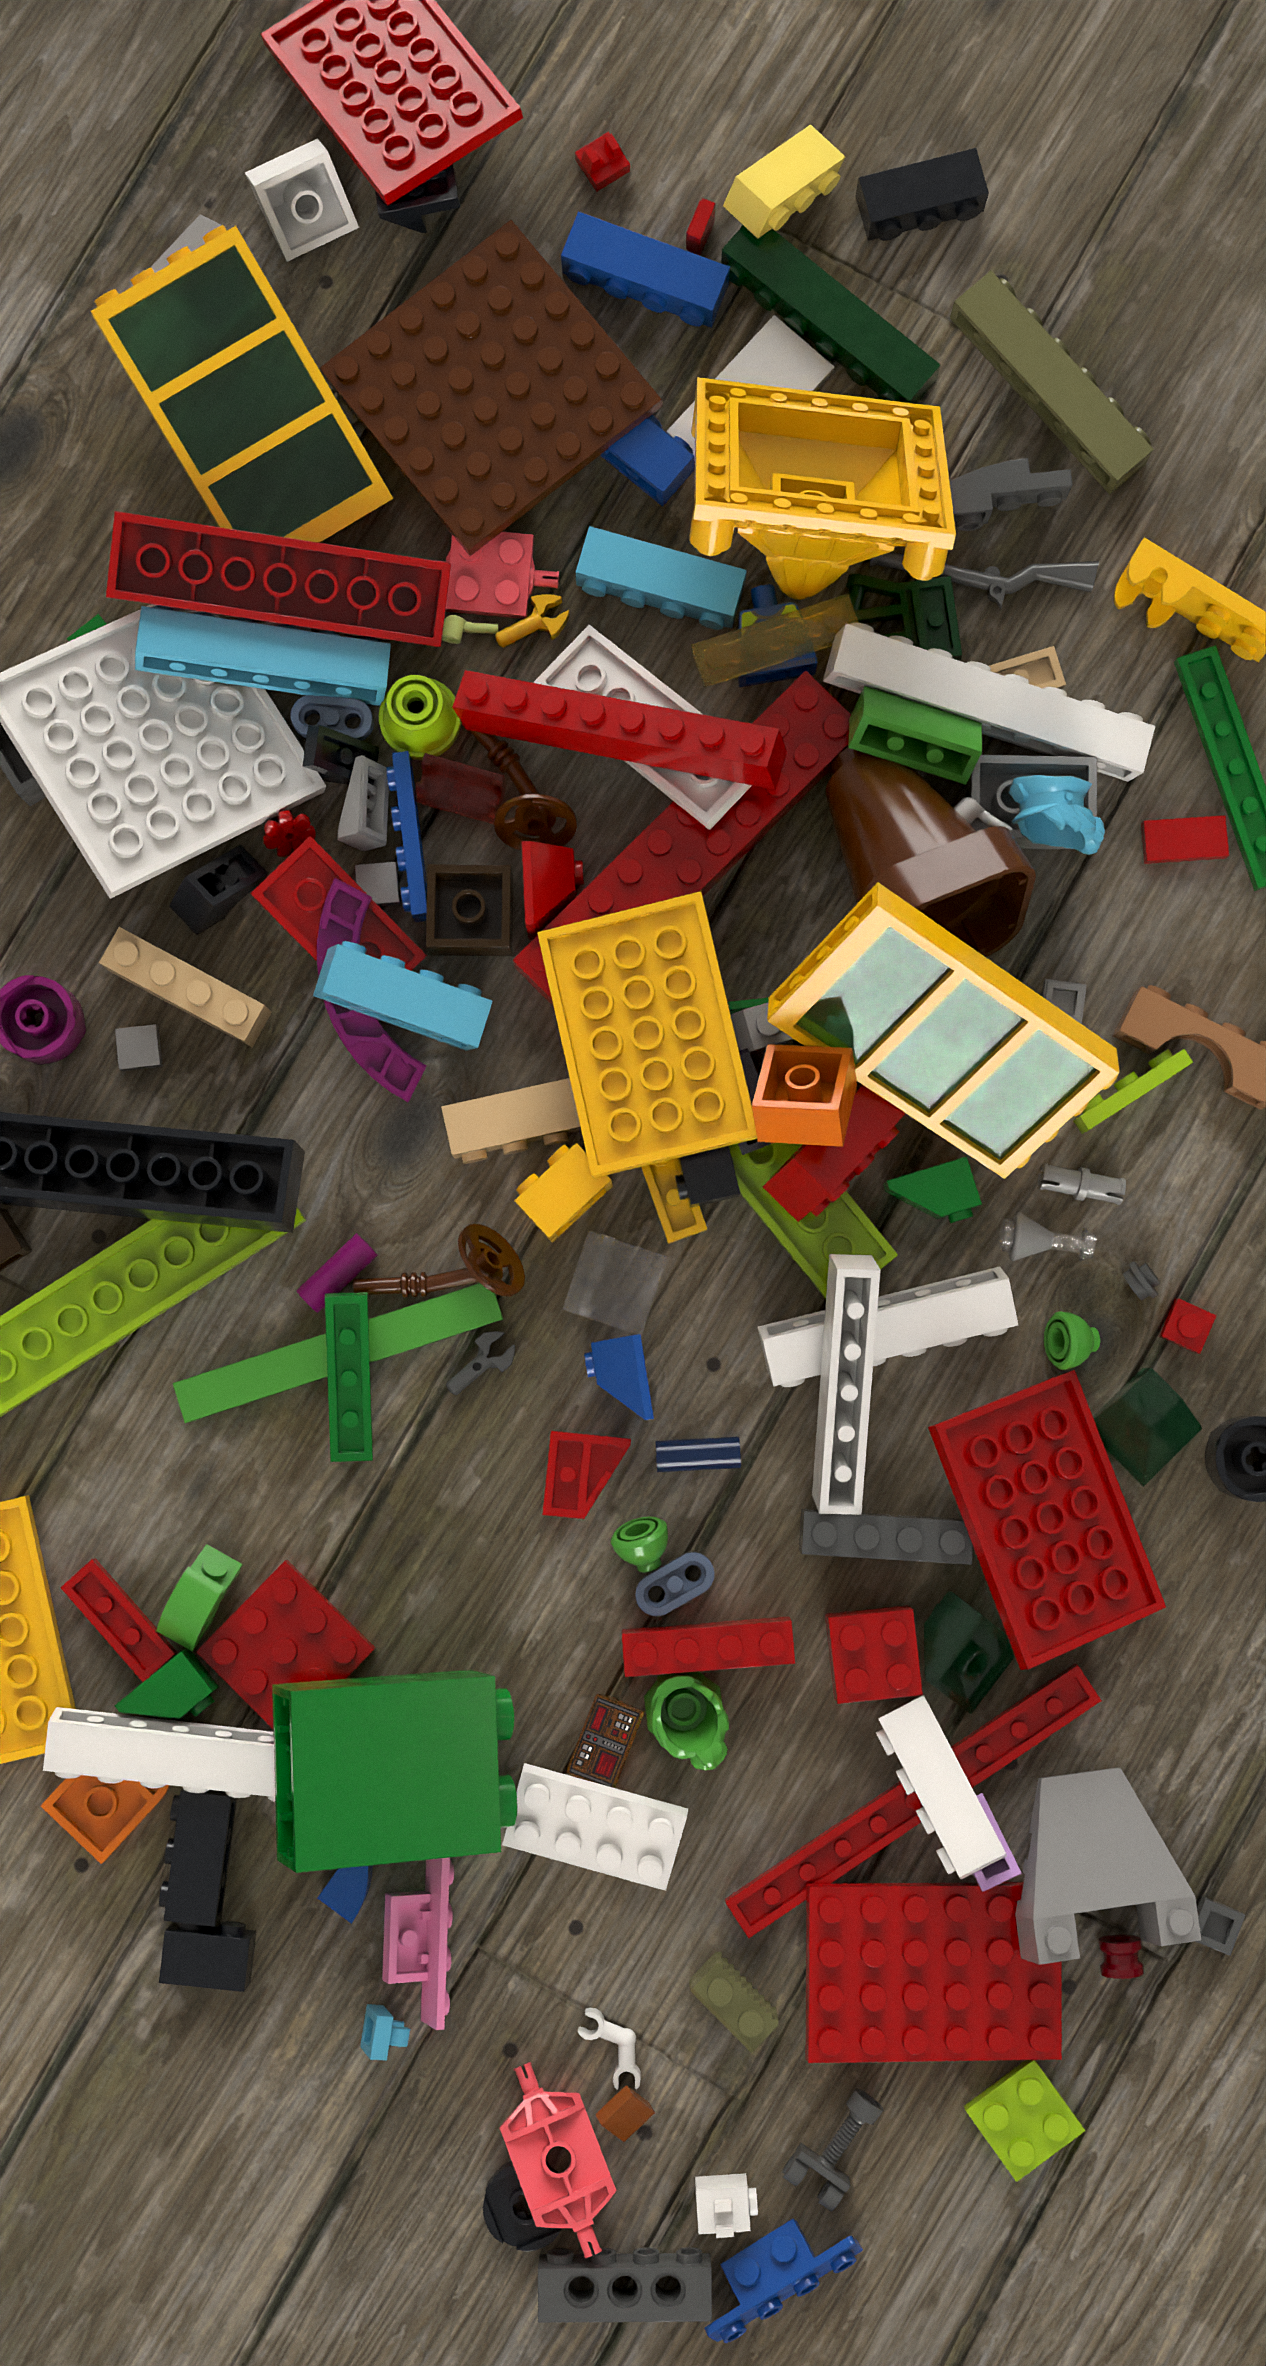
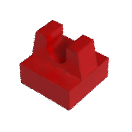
M609 131L575 152L576 162L596 192L630 172L629 161Z

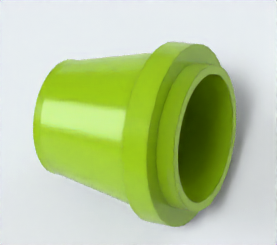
M408 675L396 681L385 695L379 709V725L385 741L395 752L408 751L411 759L414 760L432 759L446 752L457 739L461 727V721L452 708L455 700L454 694L441 682L422 675ZM414 701H420L424 704V708L419 713H412L409 711L410 704Z

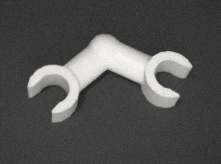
M586 2008L585 2015L594 2018L599 2026L595 2030H588L580 2026L578 2028L579 2035L586 2040H594L601 2037L617 2044L618 2065L613 2076L614 2086L618 2090L619 2076L627 2071L634 2075L635 2089L637 2090L640 2086L641 2071L635 2064V2032L632 2029L623 2028L606 2021L601 2011L596 2008Z

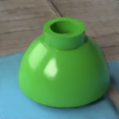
M1062 1311L1056 1312L1051 1316L1044 1332L1045 1351L1051 1363L1059 1370L1072 1369L1081 1365L1090 1356V1353L1096 1352L1100 1346L1098 1330L1090 1327L1085 1320L1076 1314Z
M657 1517L636 1518L621 1525L611 1537V1545L622 1560L636 1565L639 1572H650L660 1567L662 1563L660 1557L665 1552L668 1543V1528L666 1522Z

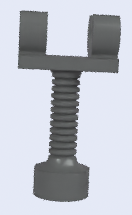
M858 2088L854 2090L846 2102L847 2107L850 2109V2116H847V2119L844 2121L845 2123L842 2124L839 2128L840 2130L834 2135L835 2137L832 2138L827 2146L828 2148L822 2153L823 2155L819 2156L800 2143L796 2152L790 2157L782 2171L784 2173L783 2178L794 2186H797L802 2181L809 2167L828 2179L821 2188L817 2198L820 2199L818 2203L831 2212L837 2207L844 2193L851 2186L849 2176L837 2169L835 2164H837L842 2153L845 2152L847 2146L852 2142L859 2128L865 2123L874 2125L884 2111L883 2107L872 2096Z

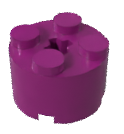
M34 975L17 977L0 989V1044L5 1049L37 1065L58 1062L76 1049L86 1033V1026L81 1004L69 990L52 979ZM37 1013H41L44 1015L41 1018L42 1024L36 1027L34 1025L37 1021L34 1016Z

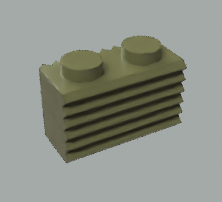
M715 1952L690 1978V1991L750 2052H753L778 2027L776 2007H771L770 2001H765L764 1995H759L758 1989H753L752 1982H746V1976H740V1970H734V1964H728V1958H722V1952Z

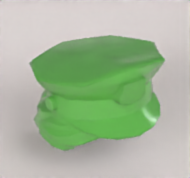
M699 1671L661 1674L657 1676L656 1682L644 1696L648 1731L654 1734L660 1746L664 1747L674 1758H690L691 1764L695 1769L706 1771L717 1768L727 1755L728 1749L724 1738L729 1730V1719L723 1708L720 1687Z

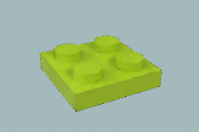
M1036 2060L1023 2061L964 2105L965 2111L1016 2182L1085 2132L1082 2124Z

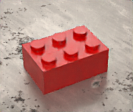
M861 1085L855 1091L843 1147L802 1144L762 1187L798 1222L810 1212L817 1217L830 1203L835 1202L850 1186L849 1182L856 1175L861 1174L875 1159L874 1155L896 1137L900 1131L895 1125L905 1113L864 1085Z

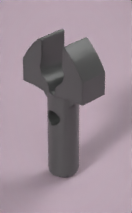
M486 1332L475 1340L479 1346L478 1355L446 1383L450 1393L458 1395L488 1368H498L503 1373L512 1365L516 1347L514 1344L502 1356L488 1358L491 1345L505 1334L504 1332Z

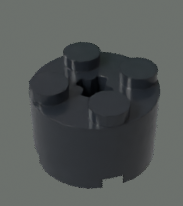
M1234 1417L1223 1422L1210 1433L1205 1449V1465L1210 1479L1219 1491L1236 1499L1266 1502V1417ZM1251 1452L1258 1453L1259 1461L1252 1462V1465L1246 1463V1456L1250 1455Z

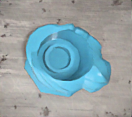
M1032 775L1017 777L1013 780L1009 793L1014 801L1019 803V814L1012 820V823L1018 824L1021 834L1032 843L1071 848L1090 855L1098 851L1105 834L1103 821L1099 817L1093 816V812L1090 809L1084 807V798L1092 783L1073 776Z

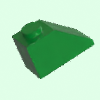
M967 1156L887 1180L883 1184L886 1193L935 1219L948 1216L950 1224L973 1217L972 1209L982 1205Z
M186 1648L114 1706L120 1713L180 1719L190 1711L196 1717L215 1702L210 1694L220 1686L194 1653Z

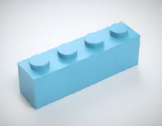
M589 526L575 573L577 586H581L582 590L587 594L597 597H604L605 594L620 597L623 603L632 607L643 608L644 605L660 608V612L668 617L682 619L685 615L699 619V623L707 628L721 630L723 626L731 629L733 627L746 582L747 570Z
M343 941L342 945L337 944L328 948L314 990V997L465 1051L479 1047L493 1002L481 997L482 991L466 984H458V987L443 983L444 977L432 971L420 970L418 974L405 969L406 963L394 957L383 955L380 960L366 955L367 949L356 943Z

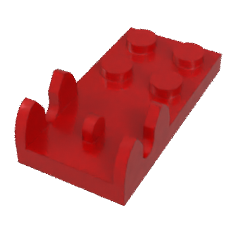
M309 836L250 894L317 962V937L320 918L334 878L365 894L367 893ZM371 899L362 924L359 945L367 949L366 955L380 960L383 955L397 958L406 963L405 969L412 971L427 955Z

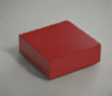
M702 198V201H699L686 232V249L688 252L701 256L715 222V202Z

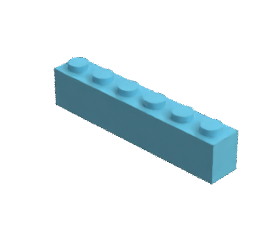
M162 605L153 607L141 606L135 652V670L301 695L352 698L361 700L365 704L380 706L382 701H384L387 688L391 643H384L373 637H361L359 639L344 637L336 632L327 630L319 632L304 631L288 624L278 626L258 624L256 621L248 618H238L236 620L218 618L208 612L185 613L174 611L172 608Z

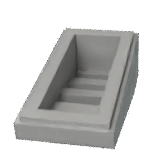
M362 755L355 758L339 822L337 840L358 850L367 851L386 845L389 786L386 767ZM368 778L374 780L373 785L368 783Z

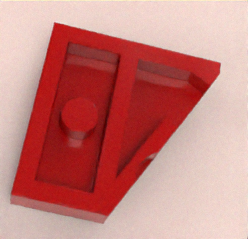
M551 1431L542 1515L585 1519L629 1449L631 1438Z

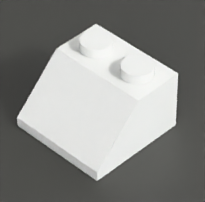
M318 138L245 172L260 209L287 262L359 228L330 155Z

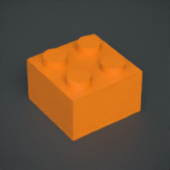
M768 1044L752 1102L758 1142L843 1147L857 1087L853 1049Z

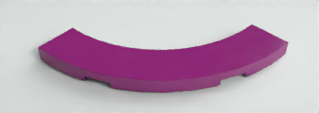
M334 878L326 897L319 923L317 937L318 978L328 948L337 944L342 945L343 941L359 944L364 917L372 899L371 896ZM323 1000L335 1031L355 1061L385 1089L409 1102L427 1065L404 1051L387 1034L376 1018Z

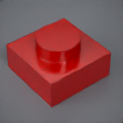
M1177 1298L1174 1300L1159 1337L1191 1352L1200 1354L1217 1315Z

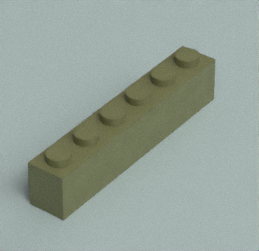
M990 270L954 301L950 315L952 322L1109 495L1146 465L1154 450L1151 447L1147 434L1141 428L1133 427L1124 417V412L1119 403L1112 397L1107 398L1100 391L1091 372L1084 367L1080 368L1070 358L1068 348L1060 339L1050 336L1043 328V323L1038 314L1031 308L1026 309L1016 298L1013 287L1008 281L1003 278L999 279Z

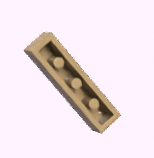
M121 927L117 929L99 961V964L113 974L251 1048L254 1046L272 1013L264 1004Z
M570 1078L441 1106L451 1154L455 1159L462 1158L463 1164L485 1160L488 1158L486 1152L502 1148L504 1155L528 1150L527 1143L543 1140L545 1146L566 1142L569 1140L567 1134L581 1131Z

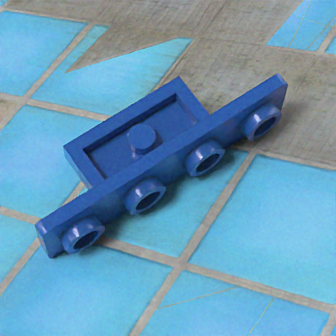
M791 2219L720 2264L740 2305L707 2325L704 2329L708 2337L716 2342L721 2340L724 2343L731 2342L743 2335L747 2330L745 2325L757 2317L764 2320L778 2313L783 2308L781 2302L796 2293L800 2297L810 2293L819 2286L820 2282L818 2279L831 2270L834 2273L842 2272L857 2261L855 2255L863 2250L859 2241L853 2236H848L815 2257L798 2222L795 2219Z

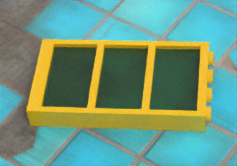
M221 225L203 236L205 244L192 252L186 246L171 254L166 259L169 265L155 273L151 267L134 276L130 280L133 286L126 291L118 294L117 290L113 289L94 301L97 308L93 309L91 314L218 527L320 543L391 501L393 497L237 226L226 230L225 226Z
M879 882L771 994L768 1001L767 1021L804 1046L852 1048L856 1081L1004 1179L1016 1168L1020 1169L1025 1166L1032 1153L1044 1142L1052 1141L1060 1128L1071 1117L1080 1115L1087 1107L1089 1101L1101 1090L1108 1089L1120 1073L1117 1049Z

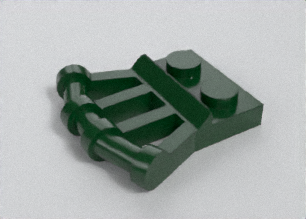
M852 573L848 575L846 587L849 588L844 612L840 614L841 627L846 623L866 624L901 619L903 632L883 634V636H902L910 639L913 642V646L925 650L941 649L949 652L952 655V659L961 660L962 649L951 576L932 578L927 581L917 580L896 583L862 574ZM866 592L897 598L899 604L861 609Z

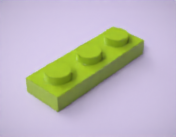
M1167 1049L1147 1062L1152 1070L1138 1078L1133 1071L1113 1084L1117 1092L1104 1100L1100 1093L1093 1097L1082 1112L1083 1114L1073 1120L1081 1134L1092 1129L1192 1064L1193 1061L1186 1050L1183 1049L1173 1055Z

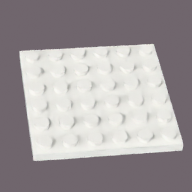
M151 604V605L146 606V607H153V606H157V605ZM170 607V608H172L174 611L185 612V613H192V614H194V613H196V612H202V611H195V610H189V609H182V608ZM141 609L0 673V723L110 899L278 816L281 811L290 810L324 793L326 789V784L317 771L302 766L304 750L265 689L135 670V652ZM211 613L216 617L220 618L218 614Z

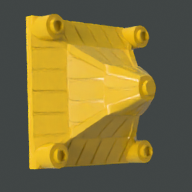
M697 377L691 427L692 437L695 438V488L689 541L698 552L707 556H716L728 550L732 544L735 527L738 534L766 556V562L779 589L788 597L799 600L812 597L821 592L843 575L850 565L892 552L895 546L905 547L902 565L913 578L927 581L943 573L948 550H953L956 530L940 406Z

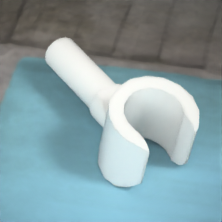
M971 797L962 799L954 807L969 824L978 817L990 827L1002 826L1010 831L1012 830V827L990 815Z

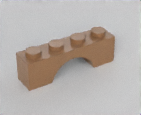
M1149 985L1148 988L1141 986L1133 993L1112 1035L1113 1037L1147 1054H1151L1162 1044L1173 1040H1191L1200 1043L1216 1056L1221 1065L1224 1077V1092L1260 1110L1266 1107V1041H1260L1258 1044L1244 1037L1246 1032L1233 1024L1224 1022L1221 1026L1207 1019L1209 1014L1205 1010L1191 1004H1186L1183 1007L1171 1001V995L1156 986Z

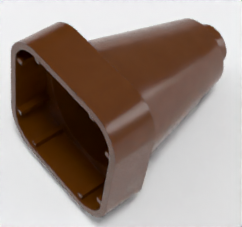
M846 748L834 758L830 765V771L833 776L826 786L825 794L856 903L879 882L985 957L992 955L1007 945L1019 933L1024 924L1036 879L1035 870L1011 831L1002 826L988 827L976 831L911 767L851 748ZM890 926L858 958L876 991L881 994H894L908 990L928 980L947 974L951 970L950 967Z

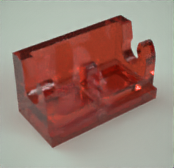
M425 753L422 760V777L420 782L417 781L415 789L417 803L494 824L495 814L502 804L507 787L504 775Z

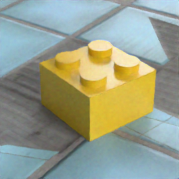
M578 1143L570 1149L564 1144L547 1160L550 1166L547 1171L540 1177L533 1173L516 1189L520 1196L514 1201L552 1243L613 1187L612 1180L608 1175L597 1178L591 1176L587 1154Z

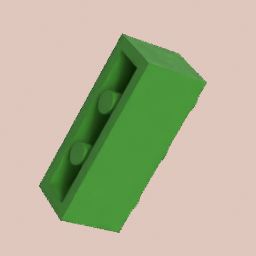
M864 686L849 719L848 748L967 784L982 754V723Z

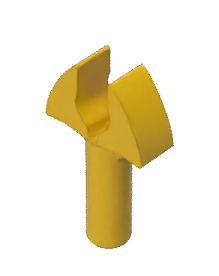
M551 594L532 596L531 603L534 606L532 614L497 632L495 638L498 645L504 648L537 630L548 632L551 640H554L566 626L570 616L569 610L559 614L556 618L545 617V613L549 608H554L561 604L562 597Z

